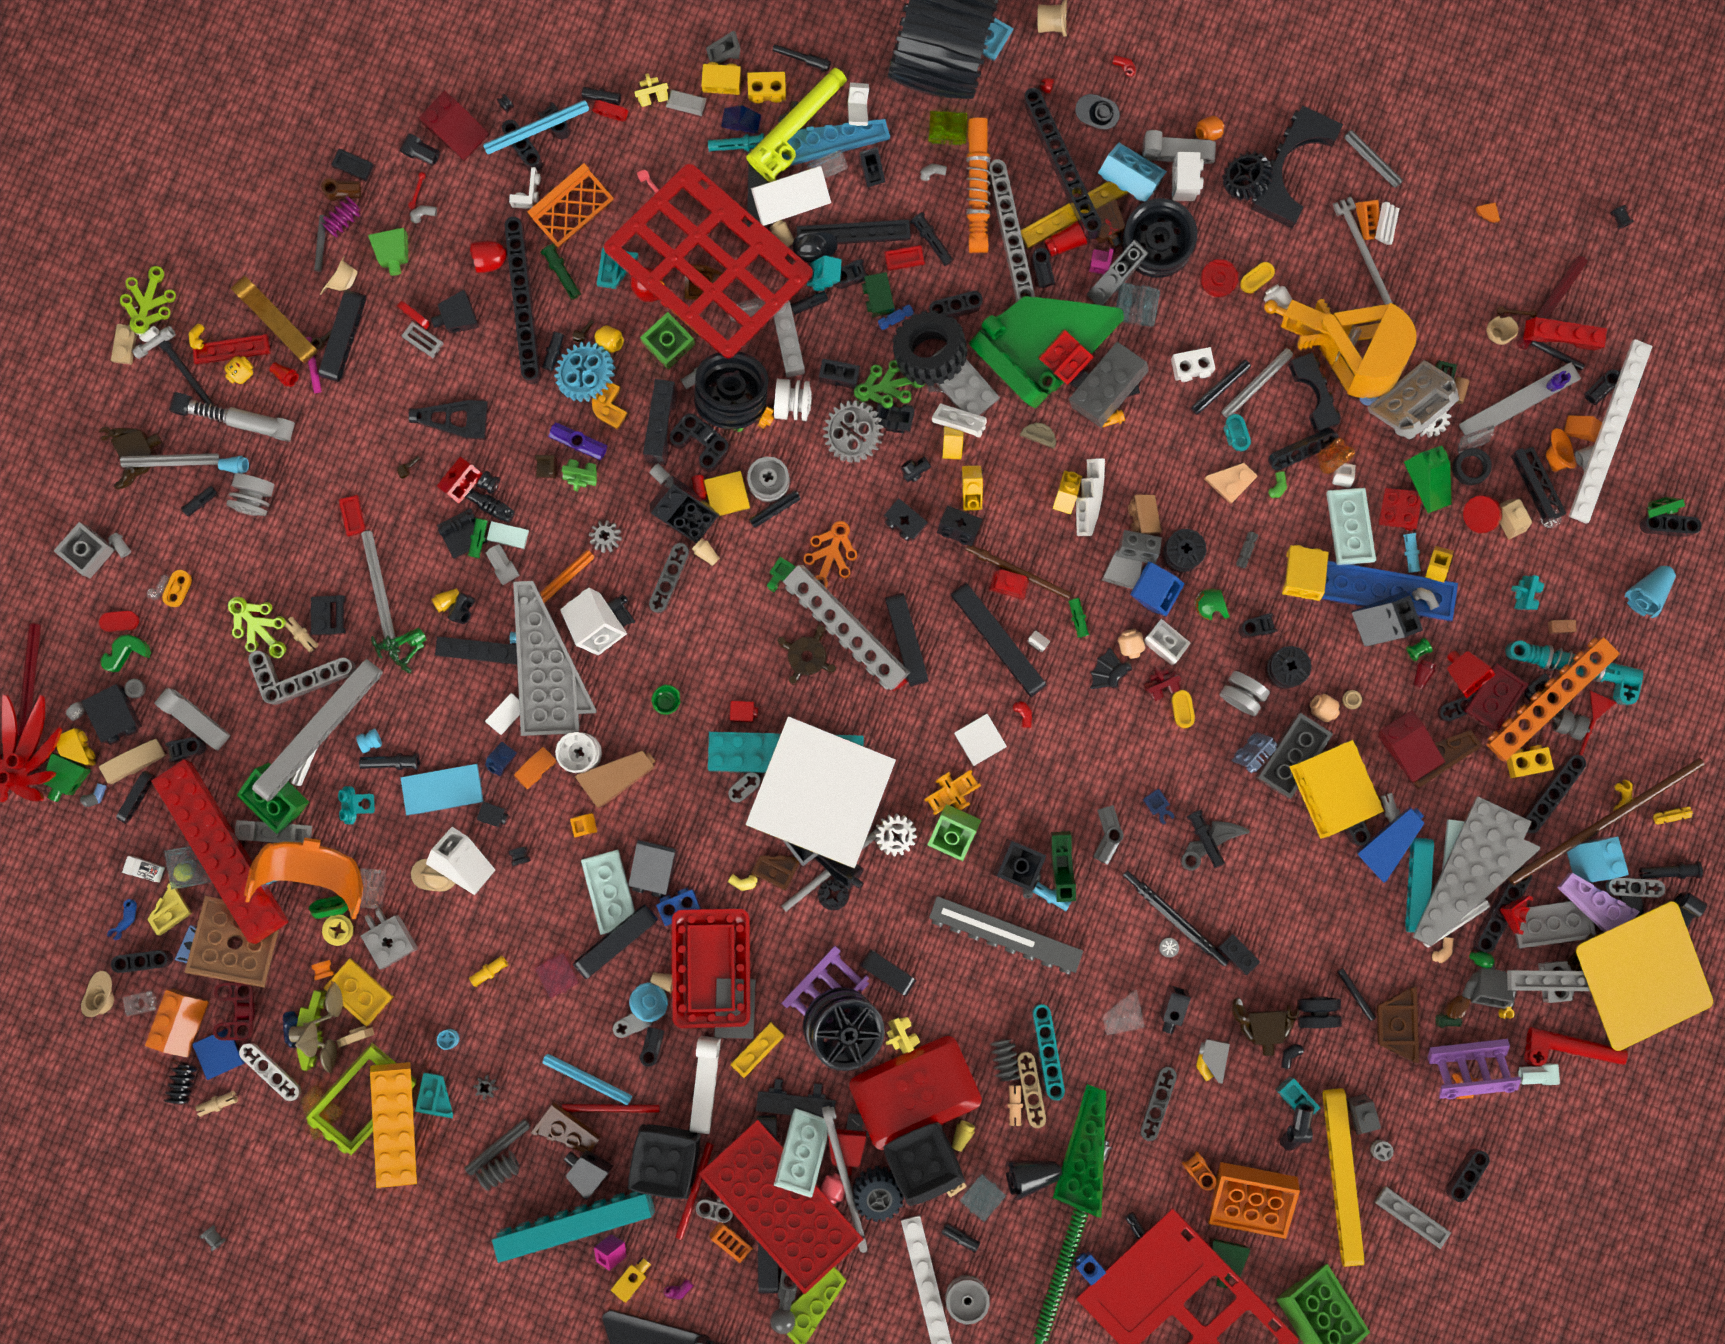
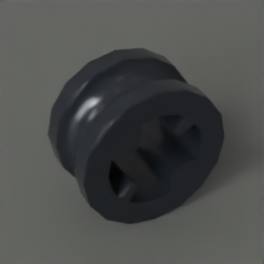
M502 94V98L496 99L506 113L509 112V108H514V105L505 94Z

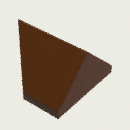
M691 264L712 284L723 274L705 265ZM685 276V299L697 300L704 292Z

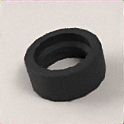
M1469 448L1456 456L1452 471L1460 483L1473 486L1483 482L1489 476L1492 463L1485 451L1479 448ZM1475 456L1481 461L1483 471L1478 477L1470 478L1463 473L1461 463L1464 458Z

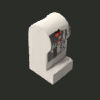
M127 856L122 873L160 882L165 867L135 856Z

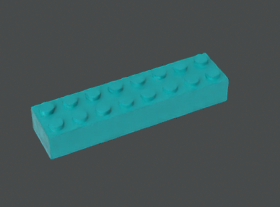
M709 732L708 771L766 773L781 734ZM835 735L864 746V736Z
M632 1190L628 1195H625V1193L616 1194L608 1201L605 1198L596 1200L592 1206L587 1207V1204H582L575 1207L571 1212H568V1209L559 1211L551 1218H549V1215L539 1217L537 1221L531 1224L530 1221H525L518 1224L519 1226L511 1229V1226L502 1228L492 1239L497 1262L500 1263L651 1218L655 1213V1208L651 1195Z

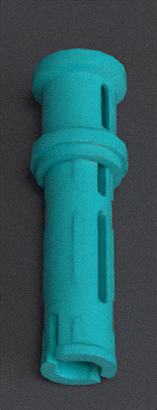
M764 133L756 136L745 134L742 138L708 140L709 152L736 149L749 151L754 149L765 136Z

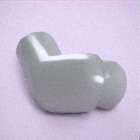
M929 164L922 168L920 178L923 181H929L930 176L934 173L946 175L947 166Z
M420 205L410 212L411 222L419 223L421 221L420 217L423 215L436 216L437 207Z
M1422 587L1413 591V598L1415 600H1426L1430 610L1439 607L1431 591Z

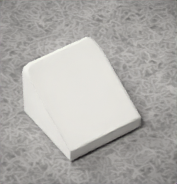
M1337 461L1332 484L1350 488L1355 479L1356 465Z
M1034 631L1027 640L1030 645L1040 652H1043L1050 643L1046 637L1037 631Z

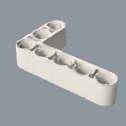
M700 1036L697 1041L696 1057H698L690 1122V1132L710 1134L721 1038Z

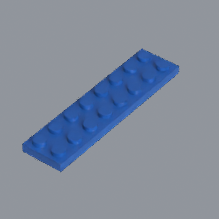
M1328 561L1325 593L1321 599L1367 606L1400 592L1407 591L1411 596L1418 616L1453 621L1458 583L1449 581L1443 583L1420 576L1350 564L1337 565L1336 562ZM1421 587L1431 591L1439 607L1430 610L1426 600H1415L1413 598V591Z

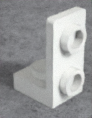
M850 83L848 95L850 125H868L867 99L869 84Z
M536 167L531 168L529 196L525 193L510 194L509 202L512 208L531 209L535 203H538L539 193L536 190L537 185H540L541 176L538 174Z

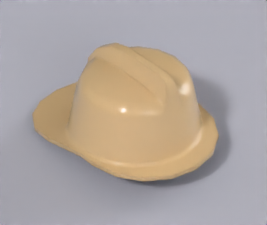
M343 256L337 271L325 285L320 295L327 288L344 291L352 286L357 276V271L343 261L345 256Z
M427 859L416 862L411 870V879L418 888L440 892L447 891L455 885V882L426 864Z
M106 971L95 973L89 982L81 1003L82 1013L86 1017L104 1014L113 1006L112 981Z

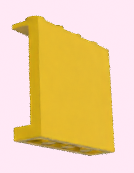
M1353 740L1290 766L1320 839L1334 835L1384 812L1381 801L1378 799L1374 785L1368 776L1366 767Z

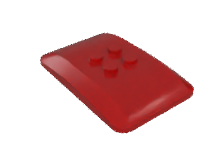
M696 909L678 910L673 914L671 923L672 1020L678 1028L742 1027L750 1021L749 914L745 910ZM716 978L731 979V1008H715ZM735 979H744V985L742 983L736 985L738 991L744 990L743 1004L738 1003L736 1005V1009L741 1011L740 1014L735 1016L733 1013H728L727 1016H716V1012L735 1011Z
M945 1036L909 1053L907 1052L852 1078L849 1084L850 1091L872 1143L878 1150H884L883 1146L915 1129L936 1122L942 1125L977 1109L982 1102L979 1090L955 1038L951 1036Z

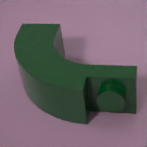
M1071 831L1051 832V862L1056 901H1076Z

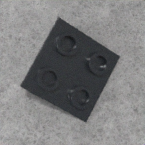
M471 508L437 525L438 531L443 537L453 559L470 550L472 540L470 536L473 535L476 517Z

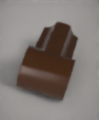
M328 178L321 184L325 197L331 201L345 199L346 196L350 199H360L361 197L360 181H336ZM330 187H335L333 192H327Z

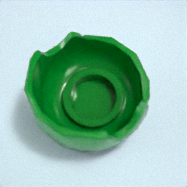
M666 684L658 687L653 692L651 699L654 710L664 715L675 712L681 702L678 689Z

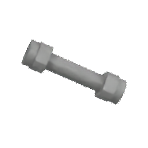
M170 326L162 329L159 335L144 345L136 346L132 350L134 356L138 359L146 356L149 350L164 340L172 339L176 335L175 331Z

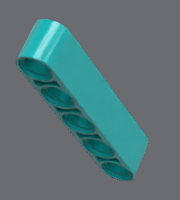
M1415 837L1410 844L1406 932H1415L1431 897L1434 855L1433 839Z
M1037 1004L1032 1009V1017L1045 1090L1052 1100H1060L1065 1094L1051 1011L1048 1006ZM1041 1007L1045 1008L1046 1016L1038 1018L1036 1011ZM1048 1027L1050 1030L1049 1036L1041 1037V1028ZM1050 1046L1053 1048V1054L1050 1057L1044 1056L1043 1050L1045 1047ZM1048 1067H1056L1057 1072L1054 1076L1047 1075ZM1053 1086L1060 1087V1093L1056 1096L1050 1094V1089Z

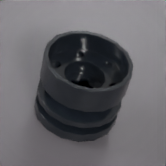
M1181 529L1174 532L1165 542L1162 549V558L1165 565L1177 573H1187L1194 570L1205 558L1207 552L1205 540L1197 531L1191 529ZM1184 546H1187V549L1190 550L1186 554L1184 553V550L1181 549Z
M1283 647L1268 658L1265 666L1266 677L1277 688H1294L1305 682L1309 677L1312 668L1311 660L1307 653L1299 647ZM1292 663L1291 667L1294 669L1289 671V667L1286 664Z

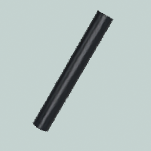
M1532 341L1530 344L1567 364L1572 362L1574 367L1581 371L1585 367L1584 363L1543 342Z
M1344 968L1337 971L1338 975L1369 1021L1376 1018L1375 1014Z

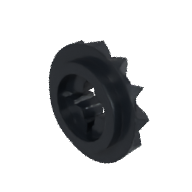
M835 879L824 882L818 891L820 904L828 910L841 909L846 905L849 898L847 887ZM829 887L834 892L841 890L837 895L838 903L833 898L826 900L830 895Z

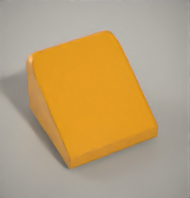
M593 814L570 819L574 838L597 832Z

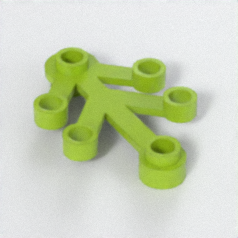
M153 266L148 271L150 281L144 297L137 286L138 281L134 277H129L126 280L127 289L131 290L140 306L138 314L132 305V297L130 295L123 294L120 297V304L126 308L131 317L130 328L134 333L143 334L149 329L150 324L161 319L166 320L170 317V309L167 307H161L158 313L146 317L149 310L167 302L172 303L176 298L173 290H166L164 295L152 300L157 283L161 282L164 278V271L158 266ZM153 271H158L160 274L156 276L153 274ZM133 281L135 285L130 286L128 282ZM172 294L173 298L169 299L166 295ZM124 298H127L130 300V302L124 303L122 300ZM161 311H166L168 314L164 316L161 314ZM136 322H142L143 326H137Z
M242 597L232 598L228 603V609L234 615L232 635L235 638H241L245 634V628L242 626L243 617L247 621L246 650L254 652L258 649L259 644L256 641L257 632L270 646V655L274 658L282 657L286 652V646L282 642H277L263 626L281 629L286 624L285 619L281 616L275 619L253 617L249 611L267 615L272 611V605L269 602L262 604L247 603ZM236 603L241 605V609L236 607ZM263 606H267L268 611H265ZM276 620H280L282 625H278ZM236 629H239L241 634H237ZM249 643L254 644L255 648L252 649L249 646ZM276 646L281 647L282 651H278Z

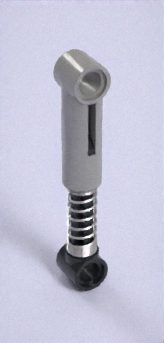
M173 392L169 407L170 412L178 415L188 416L192 414L196 416L198 414L199 417L214 418L215 421L219 419L220 422L223 421L227 426L268 435L286 442H290L295 425L294 422L282 418H272L233 407L222 409V407H213L211 404L198 403L191 396L178 392Z

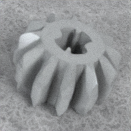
M606 520L604 526L599 521V528L592 526L595 533H589V536L593 538L590 540V543L596 544L595 550L601 548L602 553L606 552V548L613 552L611 546L614 545L618 548L619 545L615 541L622 540L620 536H617L621 533V530L616 529L617 525L615 523L610 526L608 520ZM604 533L610 535V537L607 536L608 540L606 541L603 538H601L603 537L602 534Z

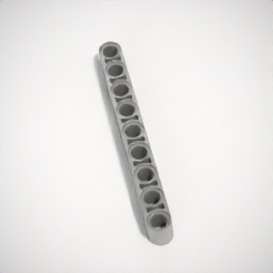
M996 159L989 166V181L1016 302L1021 299L1020 294L1027 293L1030 297H1035L1007 168L1002 160ZM1000 168L1002 172L994 173L992 169ZM1002 185L1006 190L998 191L996 187ZM1006 203L1010 208L1002 209L1000 205ZM1010 221L1014 226L1006 227L1004 223ZM1015 239L1018 244L1010 245L1008 241ZM1019 257L1022 262L1014 263L1012 258ZM1023 275L1026 280L1018 281L1016 276Z
M368 659L363 661L254 783L252 790L267 802L273 799L377 682L383 671Z

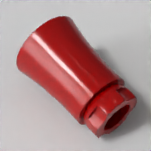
M1076 220L1068 227L1045 239L1044 243L1050 256L1053 257L1071 249L1087 245V240L1080 224Z

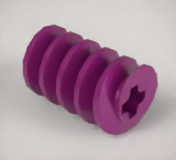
M348 196L345 197L347 203L340 201L342 208L335 206L336 213L329 211L330 218L324 216L325 223L321 222L336 238H338L337 230L342 233L344 232L343 225L347 228L350 227L347 222L348 220L354 223V215L359 218L361 217L359 214L360 208Z

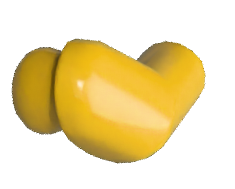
M196 324L189 332V342L193 349H202L204 346L202 344L203 340L199 339V335L204 331V327L201 324Z
M1199 1054L1196 1067L1205 1081H1208L1214 1075L1203 1061V1054Z

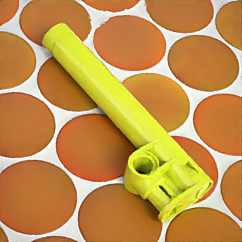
M833 68L746 156L749 164L768 182L775 181V177L781 171L783 172L791 166L796 153L787 141L847 82L842 71ZM782 154L788 155L790 159H784Z

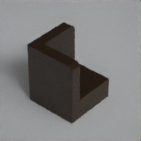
M535 455V460L537 461L536 477L556 479L557 459L555 456Z

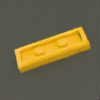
M770 1022L730 1065L745 1078L785 1035Z

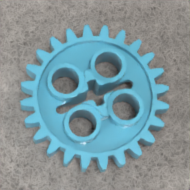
M581 342L579 348L574 344V350L567 349L568 354L561 355L564 359L563 361H557L560 367L555 368L558 374L554 375V377L558 380L556 384L560 387L559 390L567 398L570 397L573 401L577 399L579 402H582L584 398L589 402L590 396L596 399L597 393L603 395L602 389L608 390L606 384L612 383L609 377L615 376L611 371L615 369V366L612 364L614 360L610 357V353L605 351L603 346L598 347L597 343L592 345L590 342L585 346Z

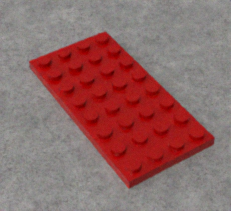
M757 1119L708 1164L699 1175L798 1288L806 1294L864 1238L816 1184L811 1198L774 1186L783 1147Z

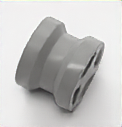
M1376 1140L1372 1143L1370 1151L1373 1157L1380 1161L1391 1159L1393 1156L1391 1144L1384 1140Z

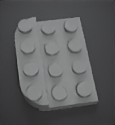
M1424 360L1397 382L1392 390L1373 402L1368 407V410L1371 414L1394 428L1397 435L1412 439L1459 400V395L1454 379Z

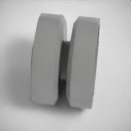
M775 457L759 458L752 463L748 470L747 481L750 491L757 499L771 503L780 500L786 495L790 485V478L787 467L782 461Z
M1233 671L1228 679L1231 686L1225 685L1219 694L1220 697L1242 712L1256 716L1261 709L1257 701L1264 702L1270 694L1269 690L1251 677L1238 671Z
M962 1275L953 1279L947 1287L945 1293L946 1306L952 1318L963 1324H975L984 1318L988 1312L990 1302L988 1291L982 1281L971 1275ZM967 1297L971 1298L968 1300V1302L964 1301V1299Z

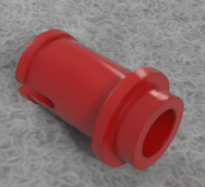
M703 475L692 476L694 492L703 500L706 499L707 491H705Z

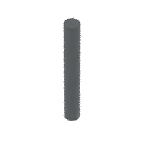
M319 215L314 271L322 272L326 228L321 222L325 223L323 217L326 215Z

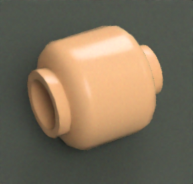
M1136 629L1123 631L1122 635L1118 638L1122 655L1129 656L1130 659L1139 657L1140 653L1145 650L1142 633L1137 632Z
M1327 694L1315 696L1310 703L1312 715L1323 722L1335 720L1340 713L1339 702Z

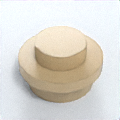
M1350 690L1343 695L1342 702L1346 708L1356 709L1361 705L1362 697L1359 692Z

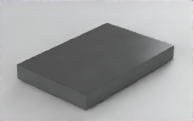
M716 978L715 1008H731V979ZM735 979V1011L716 1012V1016H727L728 1013H733L735 1016L740 1014L741 1011L736 1009V1005L744 1003V990L738 991L736 985L738 983L744 985V979ZM750 979V1021L748 1024L742 1027H715L714 1038L753 1039L755 979Z

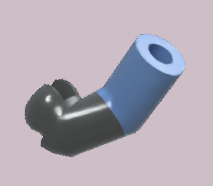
M97 783L94 793L83 795L80 798V803L85 807L99 804L102 801L107 786Z

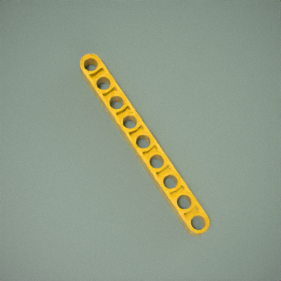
M1343 1088L1323 1090L1341 1262L1343 1267L1364 1265L1346 1094Z

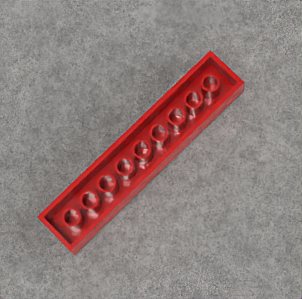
M184 759L153 779L151 782L247 941L257 944L289 923L266 884L260 885L251 896L250 901L245 902L246 896H244L252 860L235 835V832L193 763Z

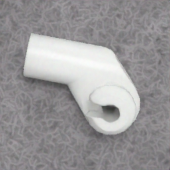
M152 326L145 333L137 335H139L142 341L148 342L159 334V330Z

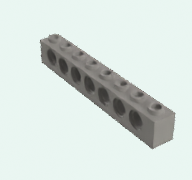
M798 565L783 581L787 585L785 587L786 590L792 595L796 594L800 598L798 600L803 607L809 608L813 612L812 616L817 621H822L826 625V630L832 635L835 634L840 639L839 643L844 648H849L853 652L852 656L858 662L862 661L867 666L866 670L872 676L876 675L880 679L879 683L885 689H895L910 674L804 565ZM803 583H806L809 587L807 593H804L801 589ZM817 596L822 599V604L819 607L815 604ZM830 610L835 612L834 620H830L828 617ZM844 623L849 626V631L846 634L841 629ZM856 637H860L862 639L861 647L856 646ZM870 650H873L876 653V658L874 661L870 660L868 657V653ZM883 664L889 666L888 674L882 672Z

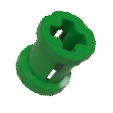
M1422 638L1420 642L1413 646H1407L1406 650L1410 658L1416 662L1422 655L1431 653L1432 647L1426 638Z

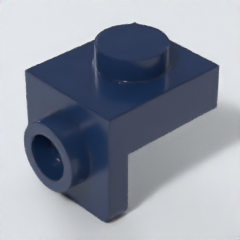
M501 742L487 757L485 766L491 773L501 776L507 765L516 757L517 752Z

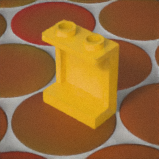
M1291 545L1286 555L1288 557L1287 572L1282 594L1320 601L1325 593L1329 552L1318 548L1309 549L1301 545Z

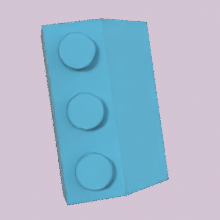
M1119 142L1108 154L1098 174L1104 180L1118 185L1121 190L1128 191L1137 200L1146 202L1152 196L1167 171Z

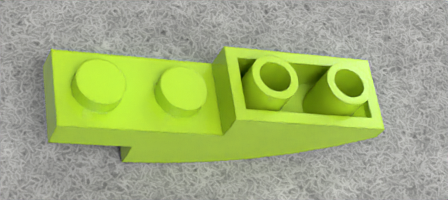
M314 990L309 1007L300 1008L297 1026H303V1023H309L321 1018L319 1016L321 1008H324L326 1005V991ZM317 1030L318 1042H323V1037H321L322 1031ZM297 1048L302 1070H311L317 1062V1056L308 1057L302 1050Z

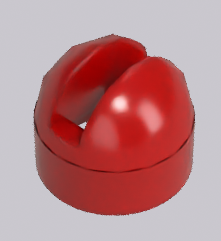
M1044 78L1041 80V83L1045 85H1039L1040 90L1051 94L1054 79Z

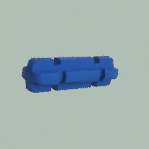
M906 305L902 307V310L898 309L887 315V318L879 319L878 324L880 328L885 330L890 324L892 326L904 320L905 316L908 318L913 315L912 307Z

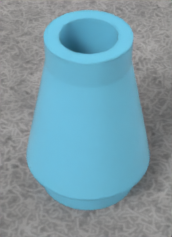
M243 456L219 459L218 468L219 470L243 474L248 471L249 462Z

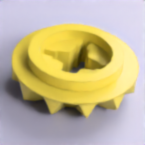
M334 915L324 922L322 934L329 944L340 946L349 942L353 936L354 926L346 916ZM340 924L341 929L345 933H339L336 937V931L331 929V927H338Z

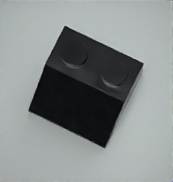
M1006 839L992 875L1032 891L1047 855Z

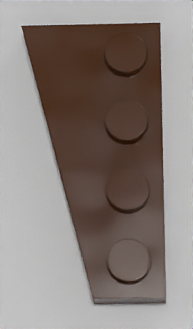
M1471 730L1446 740L1435 742L1445 763L1415 781L1414 785L1417 789L1482 747V744Z

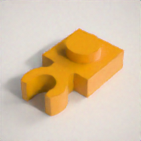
M767 406L757 426L763 429L766 425L770 426L774 419V415H772L774 409Z

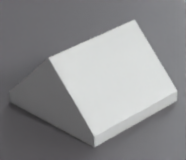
M1162 619L1144 639V643L1171 666L1180 659L1191 644Z

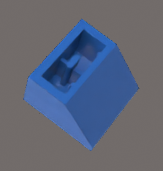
M1148 561L1130 595L1149 611L1167 617L1184 583L1175 575Z

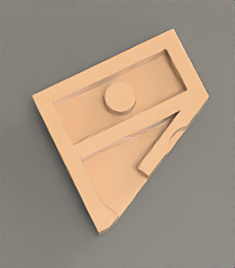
M1245 463L1208 475L1204 480L1231 504L1253 482L1257 475Z

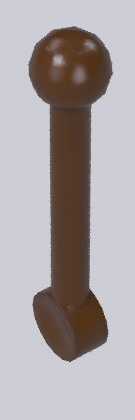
M1502 306L1496 310L1499 315L1511 313L1529 315L1532 318L1537 315L1535 310L1530 312L1510 310Z

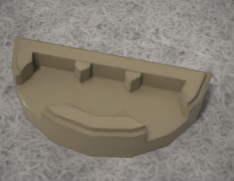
M1043 423L1030 424L1023 428L1019 435L1055 449V435L1052 429Z

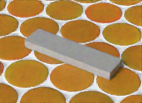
M1386 1186L1383 1187L1374 1201L1439 1249L1442 1248L1451 1234L1450 1231Z

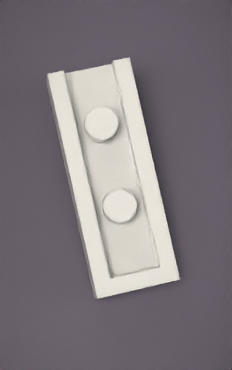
M941 403L932 416L934 423L960 430L976 437H981L987 423L986 417Z

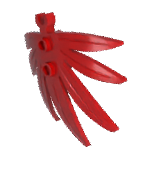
M2 695V746L4 759L2 760L0 754V802H5L8 799L9 789L24 799L37 802L43 801V794L38 789L29 787V785H40L56 776V772L53 771L39 772L29 776V773L37 769L51 755L62 733V728L58 727L32 757L40 741L45 720V697L42 695L39 696L31 712L17 749L16 714L9 696Z

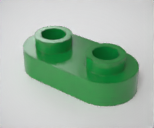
M340 896L319 899L309 906L312 917L316 919L341 915L348 910L346 902Z

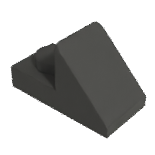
M735 31L730 32L706 47L710 62L720 64L728 58L739 59L741 48Z

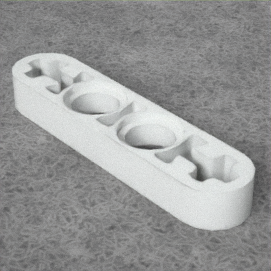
M248 1043L240 1048L239 1054L242 1060L285 1100L293 1101L300 1097L301 1087L256 1044ZM246 1048H252V1054L255 1057L258 1055H260L261 1057L257 1058L253 1063L252 1060H254L255 1058L252 1055L246 1056ZM261 1060L268 1062V1068L265 1071L259 1069L258 1064ZM275 1073H279L282 1076L280 1084L273 1082L272 1078ZM288 1081L289 1083L286 1084V1086L290 1089L293 1087L295 1088V1096H289V1090L286 1087H284L283 1089H281L280 1087Z

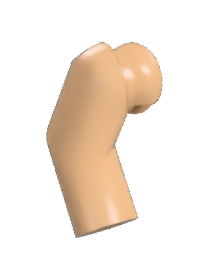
M1444 937L1443 948L1439 952L1434 951L1432 954L1433 961L1443 963L1452 955L1454 938Z

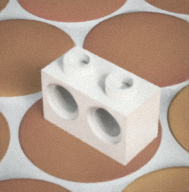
M1211 347L1173 354L1171 358L1176 381L1187 382L1192 380V377L1197 376L1207 378L1215 370ZM1198 361H1205L1207 363V367H1200ZM1180 364H1186L1189 370L1182 371Z

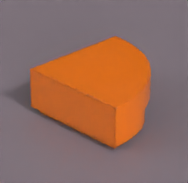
M1496 203L1475 208L1478 215L1489 222L1496 223L1500 221Z

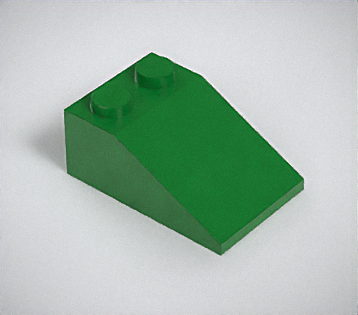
M1443 446L1421 452L1404 461L1427 513L1452 505L1450 461Z

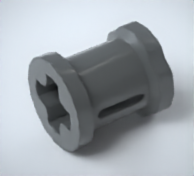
M215 1225L200 1235V1238H204L211 1247V1252L226 1241L215 1230Z

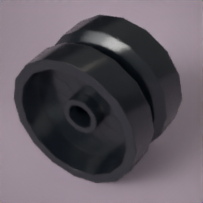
M1318 996L1297 999L1299 1011L1310 1012V1014L1298 1017V1027H1342V1016L1339 1014H1329V1012L1341 1009V998Z

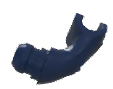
M294 1011L286 1012L283 1015L284 1042L290 1048L296 1047V1042H291L289 1039L290 1028L296 1026L298 1022V1017Z

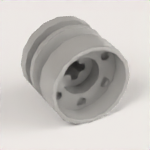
M235 473L231 486L238 489L239 493L230 492L229 496L237 500H227L226 505L247 515L266 516L267 511L259 508V506L269 507V503L262 500V497H271L275 484L257 477Z

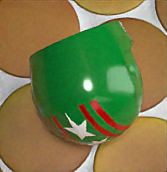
M1205 589L1197 596L1195 609L1202 618L1212 620V614L1215 611H1219L1225 619L1230 617L1221 589Z

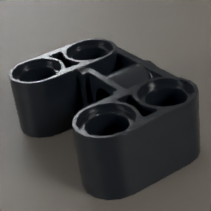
M686 414L671 431L670 441L675 448L681 449L692 438L694 440L697 439L706 448L699 457L701 468L706 472H712L727 456L729 452L728 442L696 415ZM689 420L696 422L692 428L686 427V423ZM676 435L684 436L681 442L674 441ZM719 443H723L725 445V449L723 451H717L715 449L716 445ZM706 458L713 459V463L710 466L703 464Z

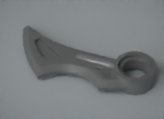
M1212 821L1210 833L1216 845L1219 846L1229 839L1248 834L1250 831L1233 823ZM1201 840L1190 842L1185 853L1181 856L1180 863L1185 870L1193 871L1197 869L1201 864V858L1207 854ZM1189 855L1196 859L1195 865L1191 867L1185 861Z

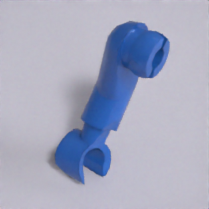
M127 899L124 901L123 919L116 928L108 931V937L112 936L116 931L117 934L113 940H119L122 936L121 932L126 930L135 921L137 903L134 900Z

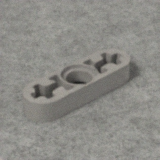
M1614 878L1607 881L1606 890L1611 895L1658 898L1665 893V885L1659 880ZM1634 882L1640 885L1638 893H1633L1631 890V884ZM1612 884L1625 885V889L1615 890L1612 888ZM1655 885L1659 887V891L1655 892L1653 890H1646V886L1653 887Z

